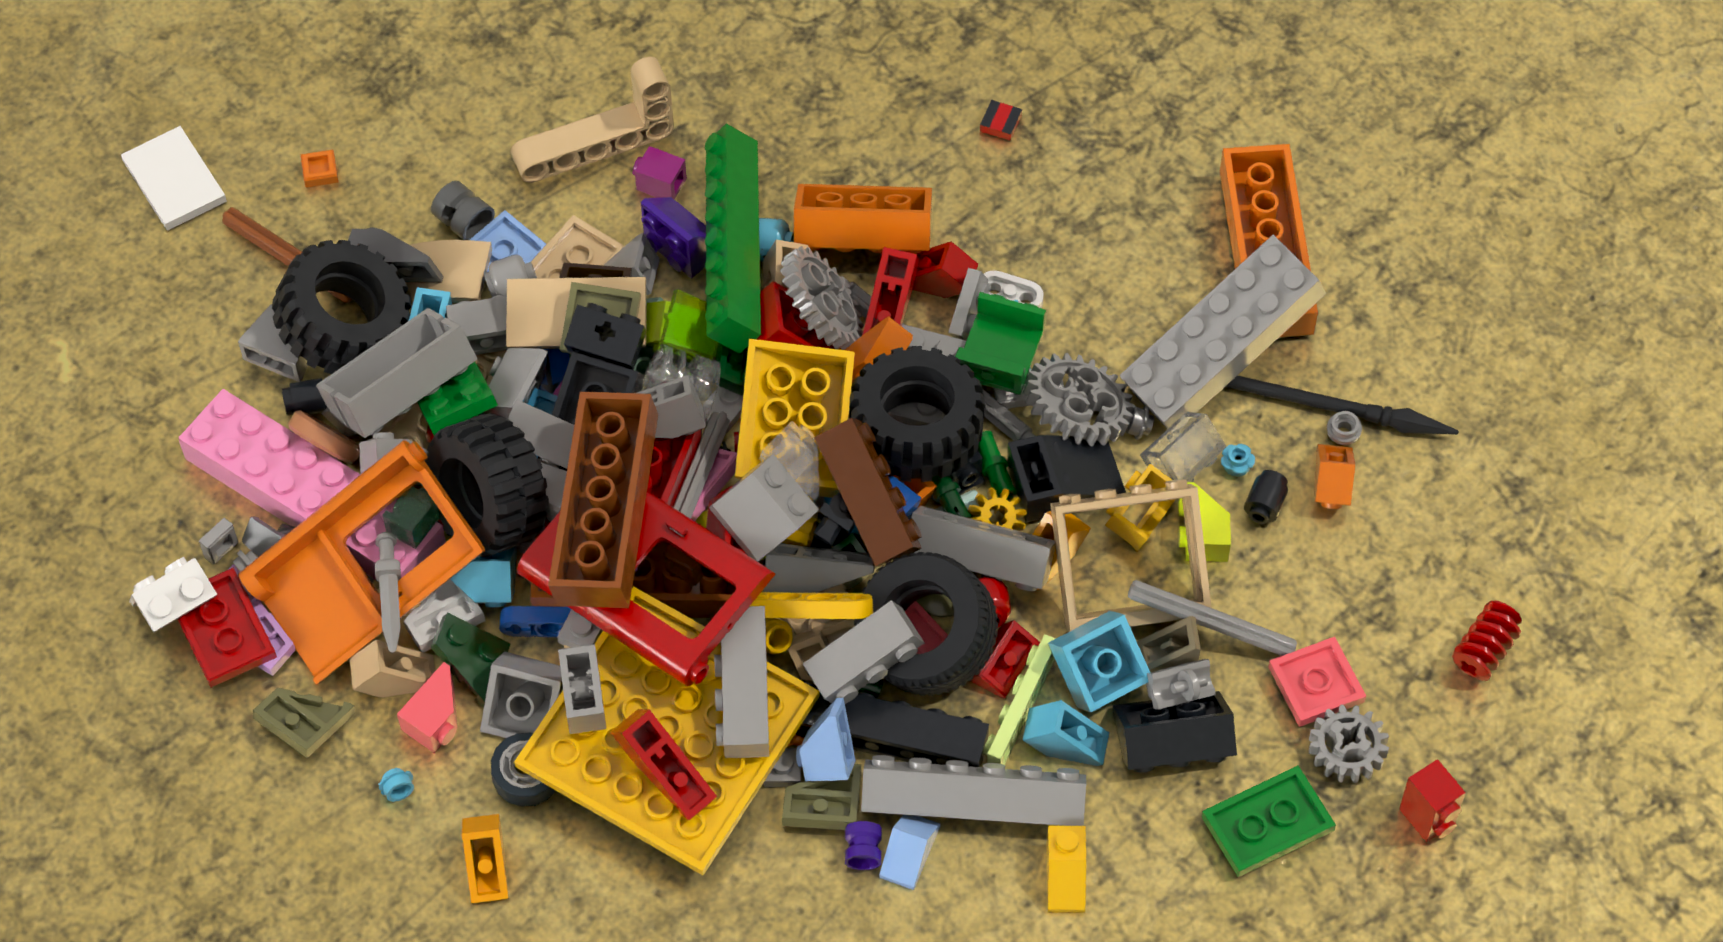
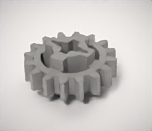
M1344 705L1339 706L1337 714L1327 709L1324 719L1316 718L1315 729H1311L1309 741L1312 742L1309 746V754L1317 755L1314 761L1315 767L1325 765L1324 775L1328 777L1335 772L1338 774V782L1341 783L1345 776H1350L1353 783H1358L1360 774H1363L1367 779L1372 778L1373 768L1381 770L1384 762L1382 758H1387L1389 747L1386 746L1389 738L1388 733H1380L1383 722L1376 721L1373 723L1371 721L1373 712L1368 711L1364 716L1359 714L1360 710L1357 705L1354 706L1352 712H1347ZM1366 734L1369 736L1371 742L1366 739ZM1326 745L1331 748L1332 753L1328 751Z

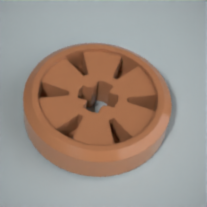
M301 410L295 411L288 422L290 430L345 463H355L360 455L359 444Z

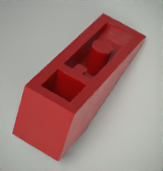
M883 247L862 335L888 316L902 326L919 264L917 254Z
M637 709L610 732L635 765L687 820H691L717 797L651 710Z

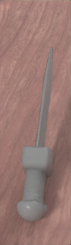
M383 532L377 536L375 541L380 552V560L375 563L376 581L380 583L382 631L389 651L395 653L401 629L398 580L401 579L400 562L394 559V546L397 544V539L392 533Z

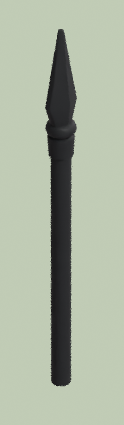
M1238 375L1225 386L1334 412L1349 411L1357 417L1365 418L1367 421L1377 424L1381 422V425L1385 427L1389 425L1401 433L1451 435L1459 433L1457 429L1410 408L1392 409L1390 406H1385L1383 409L1379 405L1361 404Z

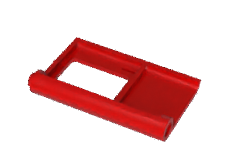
M647 491L635 569L658 542L666 541L736 587L735 592L694 639L687 638L631 600L629 608L567 607L688 687L694 683L699 684L704 680L709 671V666L707 665L708 656L776 574ZM560 512L525 551L517 567L519 575L552 597L553 595L548 587Z

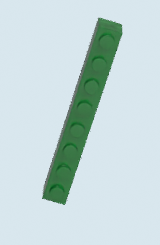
M726 123L716 133H712L705 143L706 336L740 354L748 347L749 339H757L761 335L758 141Z

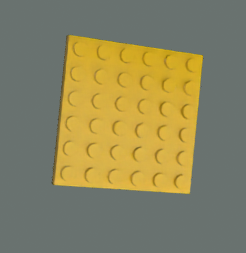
M633 586L631 601L687 638H696L705 628L700 623ZM603 631L595 642L607 729L570 734L564 692L562 691L515 759V767L697 873L704 875L818 700L820 691L767 662L769 757L725 758L724 746H717L716 724L723 723V711H716L715 689H722V677H715L714 655H721V643L708 656L707 665L709 666V671L704 680L699 684L694 683L687 687ZM637 709L651 710L717 795L712 802L691 820H687L648 779L610 733Z

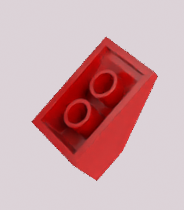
M772 281L760 291L761 335L756 340L835 349L833 345L827 346L824 337L819 340L814 328L812 330L808 329L807 322L800 318V310L792 306L794 300L786 294L787 288Z

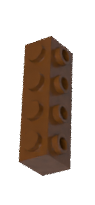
M850 418L814 437L876 567H885L886 563H892L896 558H901L903 555L909 556V554L922 549L918 539L922 538L921 532L916 522L912 518L908 520L903 509L906 506L905 498L897 486L893 488L887 476L891 473L890 467L882 454L877 455L872 445L876 440L870 426L866 422L862 424L860 420Z

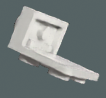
M182 557L168 565L164 571L165 575L155 580L153 575L134 586V593L131 595L130 603L133 607L138 606L153 632L158 631L217 596L216 591L196 558L187 562Z

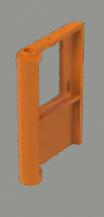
M406 440L400 442L238 574L245 588L252 596L266 604L276 621L294 643L295 649L311 671L316 685L320 684L350 660L352 656L383 633L380 593L348 549L346 541L353 533L414 484L421 483L453 528L454 534L451 539L398 580L400 619L485 552L484 546L424 461L428 458L427 454L415 441L411 444Z

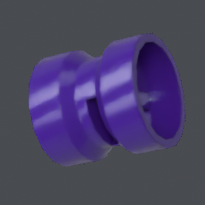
M857 821L848 824L845 827V840L849 843V847L845 850V865L856 870L878 868L881 865V850L878 848V844L882 841V827L869 821Z

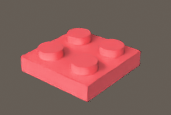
M1335 636L1269 660L1268 668L1299 727L1314 722L1317 717L1323 719L1327 709L1332 710L1336 714L1340 705H1344L1347 710L1355 705L1365 703L1366 694Z

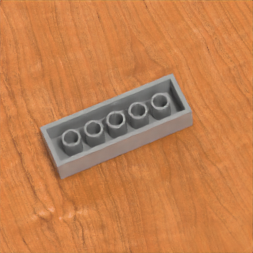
M1272 235L1119 376L1133 394L1174 434L1323 298L1326 292L1320 280L1279 239Z

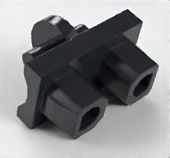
M837 493L831 499L829 505L824 502L820 508L817 519L821 522L813 532V539L826 548L831 549L840 535L847 537L852 532L854 520L841 493Z

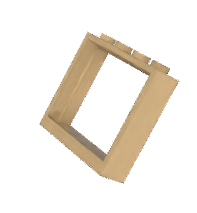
M1186 479L1166 481L1165 488L1152 489L1151 484L1130 486L1129 493L1116 494V489H1104L1095 491V497L1081 499L1080 494H1068L1059 496V502L1050 503L1067 632L1108 611L1124 614L1130 627L1182 619L1147 605L1077 614L1065 514L1182 498L1194 598L1188 600L1212 608L1198 488L1196 486L1187 484Z

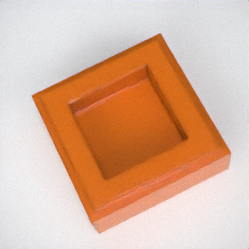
M333 149L300 154L306 188L339 183Z

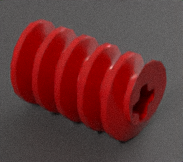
M1491 600L1486 603L1483 612L1477 616L1476 622L1470 626L1468 633L1462 637L1461 643L1455 647L1452 656L1454 663L1473 678L1480 681L1490 680L1492 676L1491 671L1497 670L1499 667L1498 660H1503L1506 657V650L1511 649L1514 645L1513 639H1518L1521 635V630L1518 626L1522 623L1520 614L1511 606L1500 601Z

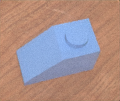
M836 698L807 731L802 744L797 747L798 767H803L805 781L848 780L856 760L844 698Z

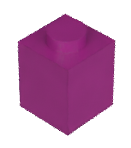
M651 146L648 147L643 157L639 156L637 158L632 174L635 176L636 190L656 198L672 197L675 200L687 179L685 159Z

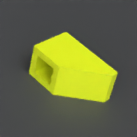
M1187 482V484H1192L1198 488L1206 561L1228 562L1231 547L1230 513L1195 482ZM1179 498L1178 516L1184 517L1182 498ZM1179 526V547H1185V560L1189 561L1186 527Z

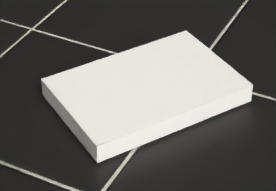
M181 126L121 154L124 164L167 231L227 202L224 192Z

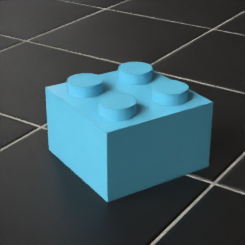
M1108 611L1048 643L1077 708L1093 712L1148 683L1147 673H1150V670L1124 614Z

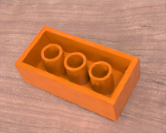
M798 184L794 205V243L808 245L811 251L821 248H835L841 252L869 249L875 253H882L883 247L903 250L913 254L930 251L932 188Z

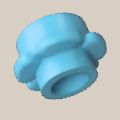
M1231 444L1222 451L1221 464L1225 471L1232 476L1240 477L1247 474L1255 464V456L1251 454V449L1244 444L1235 446ZM1239 456L1241 460H1236L1235 457Z
M400 768L387 771L379 783L381 794L385 795L392 802L405 799L414 790L412 783L413 774L410 771L404 772Z

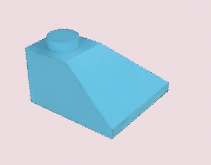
M517 546L489 557L478 556L450 580L475 603H485L487 607H502L506 603H511L515 593Z

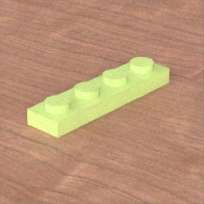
M1044 634L1040 645L1032 646L1026 662L1029 668L1025 676L1019 674L1012 690V694L1015 697L1011 705L1005 704L998 719V724L1001 726L996 735L990 734L985 744L983 754L987 755V763L1006 764L1027 720L1029 708L1034 706L1055 662L1048 643L1056 638Z

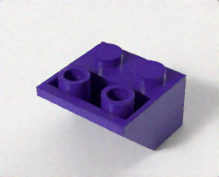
M672 197L645 198L642 200L641 220L643 231L655 252H659L666 257L673 269L678 272L683 271L692 279L705 268L706 225Z

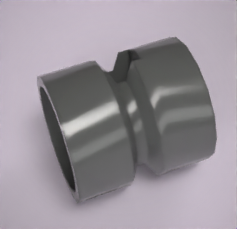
M452 181L446 184L437 193L431 205V213L447 227L451 226V230L463 240H470L489 224L495 216L494 209L481 198L475 197V194L460 181Z

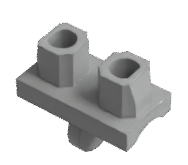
M1202 659L1147 673L1148 683H1146L1148 697L1152 699L1154 709H1162L1216 695L1210 678L1209 659Z

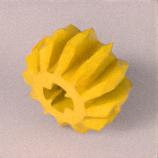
M989 488L987 491L988 499L978 493L975 496V500L979 506L969 505L968 507L969 513L977 516L970 519L992 524L989 520L992 516L990 511L994 510V514L1000 511L1004 515L1001 520L1003 525L1000 526L1018 531H1023L1026 524L1017 519L1024 517L1027 512L1026 509L1015 510L1014 507L1021 501L1018 496L1014 497L1011 502L1006 500L1009 495L1008 489H1003L1000 498H997L995 489Z

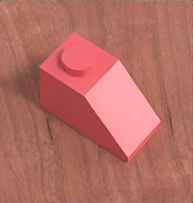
M445 662L441 664L397 713L401 730L433 753L441 745H447L454 738L458 728L454 683L450 666Z

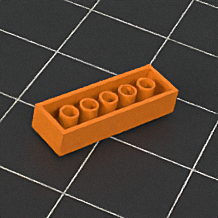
M1290 144L1223 148L1220 177L1235 269L1274 235L1311 271ZM1317 304L1309 309L1280 337L1314 335L1318 316Z

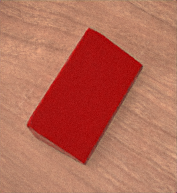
M1015 620L1000 626L995 638V646L992 647L993 652L989 655L990 659L984 663L985 666L979 670L980 673L974 675L971 680L972 683L1001 698H1006L1017 677L1026 666L1032 646L1040 644V641Z

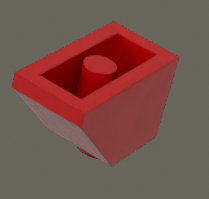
M952 241L932 247L930 251H922L917 254L919 264L912 290L942 298L959 295L968 268L977 270L978 263Z

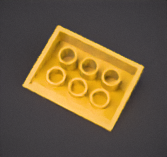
M749 339L734 478L741 479L751 469L774 454L807 495L833 498L837 493H840L814 437L848 420L855 352Z

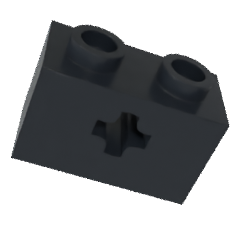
M587 303L586 307L577 304L564 342L566 350L634 370L647 333L645 326L640 324L641 319L625 313H621L620 318L606 314L607 308L594 303ZM607 328H611L615 337H607L606 341L603 342L599 332L605 333Z

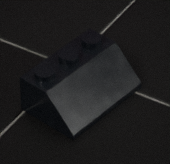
M1215 691L1216 695L1162 709H1154L1152 700L1112 705L1121 754L1128 770L1149 772L1154 770L1155 766L1185 767L1190 765L1192 761L1206 760L1207 762L1215 763L1225 761L1228 756H1236L1234 714L1220 691Z

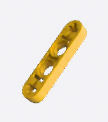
M761 592L750 605L765 606V618L863 619L873 614L872 595L863 593Z

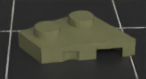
M283 688L275 689L253 709V719L306 758L355 714V706L351 703L344 702L343 706L324 703L320 696L311 694L300 695L295 691Z
M854 764L848 780L800 782L785 787L782 826L845 830L848 824L857 822L861 764Z

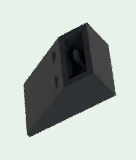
M1038 435L1008 442V469L1014 487L1017 490V496L1021 499L1019 502L1021 509H1026L1027 514L1024 516L1026 522L1042 519L1046 512L1051 511L1050 503L1059 502V496L1080 494L1081 499L1095 497V491L1104 489H1116V494L1126 493L1109 441L1103 446L1096 440L1094 445L1090 446L1086 439H1082L1078 445L1073 436L1063 440V437L1059 435Z

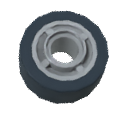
M531 732L517 733L504 739L495 748L491 758L492 782L498 794L508 803L521 807L536 806L548 800L556 792V790L532 776L519 773L517 771L518 768L515 767L514 761L533 735Z

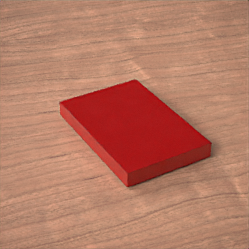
M234 567L208 578L217 593L216 597L178 618L179 624L210 688L277 658L276 652Z

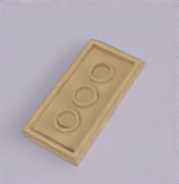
M646 277L507 279V349H560L571 282L640 292L641 301L638 318L641 319L640 324L644 325L646 329ZM646 336L642 347H646Z

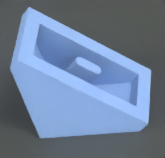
M903 815L892 828L879 878L914 890L940 829V823L917 815Z

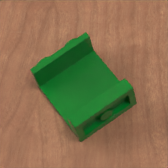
M980 292L974 323L964 348L959 347L955 357L960 359L961 366L966 364L974 372V378L976 377L982 385L1021 395L1045 330L1046 310L1031 303L1023 304L1008 300L998 294L990 295Z

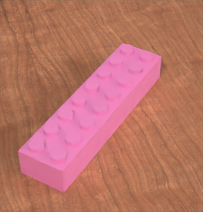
M222 389L178 437L187 461L294 527L361 475L225 389ZM399 498L369 520L346 541L348 549L363 571L375 580V563L380 560L379 547L376 546L375 541L380 533L390 532L397 539V544L394 546V559L400 562L401 578L446 543L441 524Z

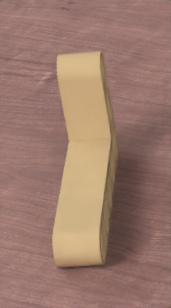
M644 57L635 62L631 67L634 102L522 139L515 143L510 153L523 181L537 182L661 140L670 135L674 129L671 87L658 60L655 57Z

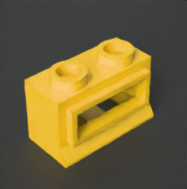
M1149 464L1143 473L1136 470L1124 487L1129 492L1130 486L1151 484L1152 489L1165 488V482L1172 479L1152 464ZM1176 499L1154 502L1137 526L1123 517V514L1130 505L1108 508L1106 513L1111 517L1105 526L1130 543L1135 551L1138 552Z

